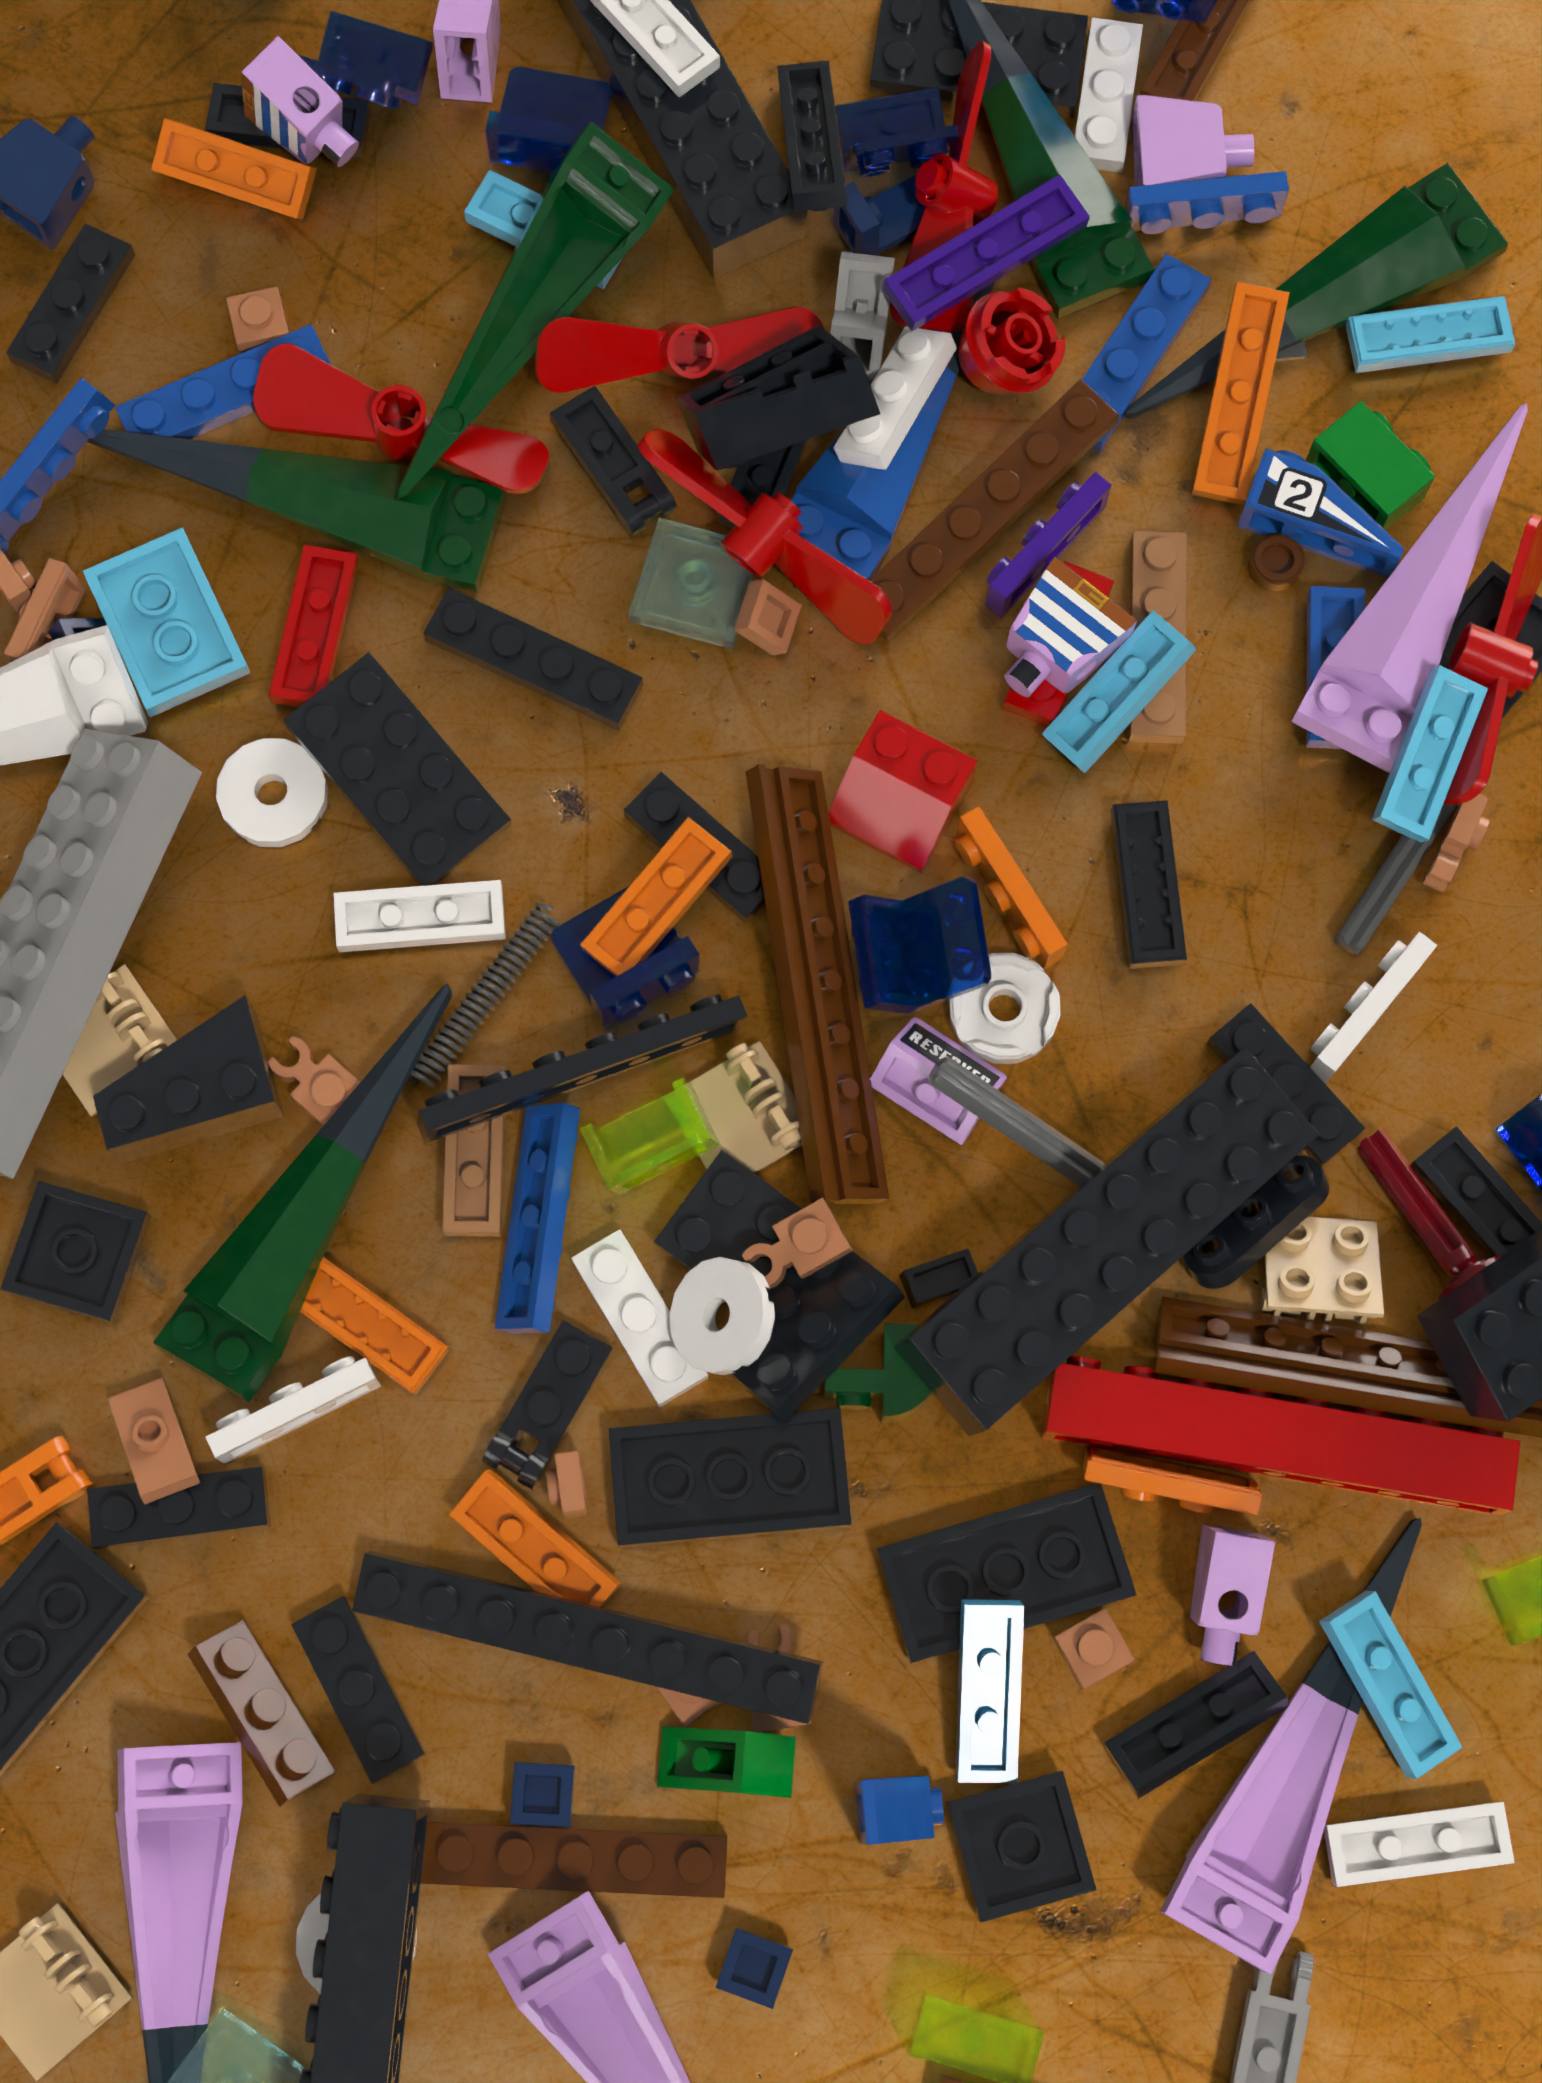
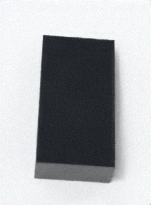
M967 1248L906 1269L899 1277L911 1307L915 1308L957 1292L977 1275L978 1271Z

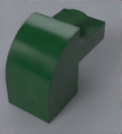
M885 1323L882 1332V1369L836 1368L824 1381V1399H836V1408L847 1410L870 1409L871 1400H880L881 1423L897 1422L915 1414L927 1403L932 1392L894 1346L919 1324Z

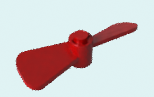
M982 40L968 54L960 74L949 156L946 154L935 155L926 161L917 172L915 180L916 197L926 208L903 268L990 217L996 206L998 188L995 181L967 166L991 60V46ZM974 294L919 328L952 333L965 326L968 315L975 304ZM890 301L889 308L893 320L905 328L907 324Z
M794 306L709 327L696 323L671 322L665 324L659 330L572 317H559L547 323L538 336L535 374L537 380L545 389L556 393L569 392L662 371L670 376L696 379L707 375L712 370L728 372L818 325L823 329L824 326L818 316L812 311ZM693 342H695V346H696V353H695V355H694V344H693Z
M289 343L279 344L267 352L262 360L253 394L257 417L266 428L272 431L376 442L380 451L395 461L404 462L412 460L432 417H427L423 398L411 387L393 385L378 392L298 346ZM469 425L439 460L505 492L520 494L529 492L539 485L549 465V452L545 444L536 437Z
M655 429L650 431L638 442V449L647 461L735 524L721 541L720 546L746 571L756 578L762 579L775 564L845 637L855 643L862 645L871 644L881 634L892 616V607L887 595L880 587L799 536L803 526L797 519L802 512L787 497L779 492L772 498L761 493L756 501L751 504L685 441L666 430Z
M1536 514L1531 515L1525 526L1494 632L1471 622L1468 623L1461 633L1449 661V670L1488 688L1443 805L1466 803L1475 798L1485 788L1491 775L1506 697L1511 699L1518 690L1526 692L1533 682L1538 669V661L1532 659L1533 647L1516 641L1542 580V517Z

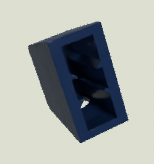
M71 115L53 134L33 119H25L0 139V214L52 251L59 244L93 189L95 182L88 162L81 154L95 139L93 132L84 122Z

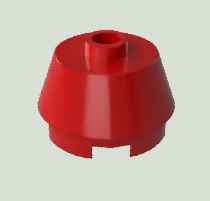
M1017 288L1013 292H991L981 297L974 304L958 342V359L964 374L977 388L995 395L1028 393L1040 389L1052 378L1065 353V337L1058 340L1056 327L1048 315L1053 309L1042 297L1027 289Z

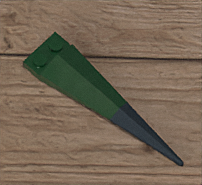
M947 0L966 57L980 40L991 46V60L981 102L1013 202L1061 174L1090 215L1086 227L1031 259L1035 276L1057 318L1060 319L1147 282L1155 268L1132 227L1133 220L981 0Z
M1446 163L1410 187L1404 186L1276 288V290L1290 292L1277 352L1347 323L1350 316L1372 314L1460 281L1505 253L1508 242L1449 163ZM1225 330L1128 406L1125 418L1132 419L1214 381Z
M106 429L95 438L88 439L87 441L93 445L172 473L287 519L427 582L476 593L479 591L507 498L505 491L489 483L453 476L452 472L447 470L430 469L403 499L395 501V492L408 468L406 465Z
M448 983L439 989L183 1290L187 1296L153 1342L162 1352L246 1402H250L283 1355L318 1267L361 1172L401 1091L452 998V990Z

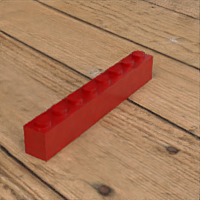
M1070 1356L1067 1358L1066 1364L1062 1363L1050 1376L1041 1436L1043 1439L1084 1446L1091 1445L1131 1454L1496 1516L1513 1511L1521 1441L1503 1438V1431L1468 1426V1432L1445 1428L1446 1422L1415 1416H1411L1410 1422L1388 1418V1412L1353 1406V1412L1331 1409V1402L1297 1396L1295 1402L1273 1399V1392L1238 1387V1393L1215 1389L1216 1383L1184 1377H1181V1383L1159 1380V1373H1155L1154 1369L1140 1366H1124L1123 1373L1100 1370L1101 1361L1080 1356Z

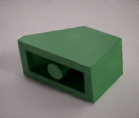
M662 1726L657 1787L791 1798L796 1737L738 1730Z

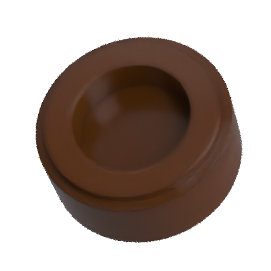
M1282 534L1265 536L1255 544L1248 561L1249 574L1252 580L1265 590L1277 592L1289 589L1298 581L1305 564L1304 552L1301 546L1291 537Z

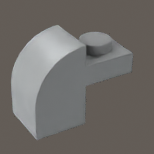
M842 251L830 334L861 357L868 380L873 382L882 365L890 300L882 290L884 280L893 275L895 258Z

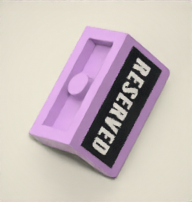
M913 1017L889 1044L870 1078L872 1088L962 1145L980 1118L932 1086L928 1081L931 1070L941 1058L950 1057L998 1091L1004 1084L1007 1076L919 1018Z

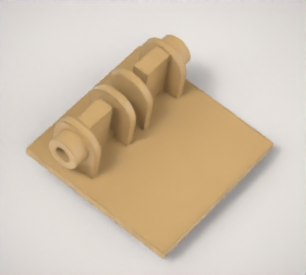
M125 964L114 972H109L62 1074L91 1117L97 1114L93 1099L95 1094L177 1041Z
M760 1041L750 1047H747L745 1043L734 1047L726 1054L728 1060L663 1097L706 1169L709 1168L720 1151L723 1150L755 1174L802 1146L795 1096Z
M1307 1217L1265 1254L1266 1288H1262L1261 1292L1262 1311H1271V1314L1275 1316H1280V1314L1300 1316L1301 1312H1305L1307 1320H1314L1316 1313H1322L1324 1321H1331L1334 1314V1318L1357 1320L1360 1324H1365L1367 1318H1383L1384 1307L1377 1222Z
M59 1903L53 1906L41 1918L37 1916L24 1925L18 1932L20 1936L0 1952V2036L35 2081L43 2077L133 1998Z

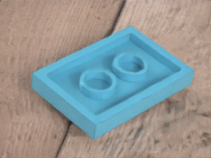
M183 527L83 570L90 589L150 717L250 674L246 661Z

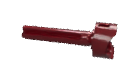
M1384 1128L1379 1129L1372 1136H1367L1359 1143L1360 1146L1357 1147V1150L1437 1259L1443 1270L1452 1278L1448 1283V1287L1438 1296V1300L1503 1256L1497 1255L1488 1260H1477L1473 1250L1466 1243Z

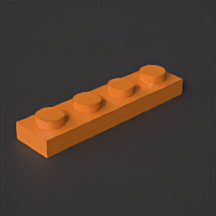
M1237 282L1234 287L1191 495L1244 505L1246 502L1290 292Z

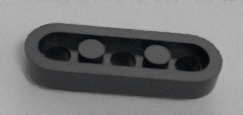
M1295 1156L1184 1255V1258L1195 1282L1202 1287L1210 1289L1222 1288L1235 1282L1323 1204L1329 1194L1330 1187L1321 1164L1309 1156Z

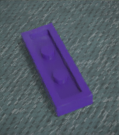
M1094 472L1083 485L1074 482L1059 499L1056 505L1059 511L1047 523L1043 519L1038 520L1026 533L1021 542L1024 548L1014 559L1010 560L1006 556L992 569L986 579L989 588L985 606L1002 619L1043 575L1054 557L1059 558L1106 507L1112 484L1097 472Z

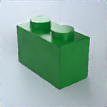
M1362 401L1358 402L1314 439L1305 462L1318 466L1385 531L1425 498L1436 476L1431 471L1426 458L1419 451L1409 449L1394 434L1387 418L1377 411L1372 412Z

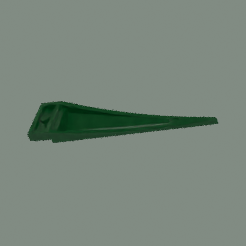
M592 121L582 129L558 167L552 172L395 492V501L403 499L484 408L534 355L537 339L543 327L553 319L568 317L649 230L675 189Z

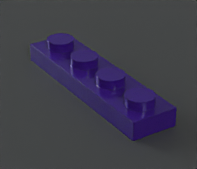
M1060 174L886 278L882 290L909 329L914 331L1087 226L1090 215Z

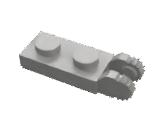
M1299 1951L1296 1959H1294L1291 1968L1289 1999L1269 1995L1276 1966L1271 1975L1256 1967L1254 1968L1252 1990H1247L1229 2083H1296L1311 2005L1307 2004L1314 1967L1313 1954Z

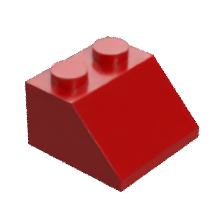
M879 710L853 755L828 812L830 826L922 874L974 782L978 760Z

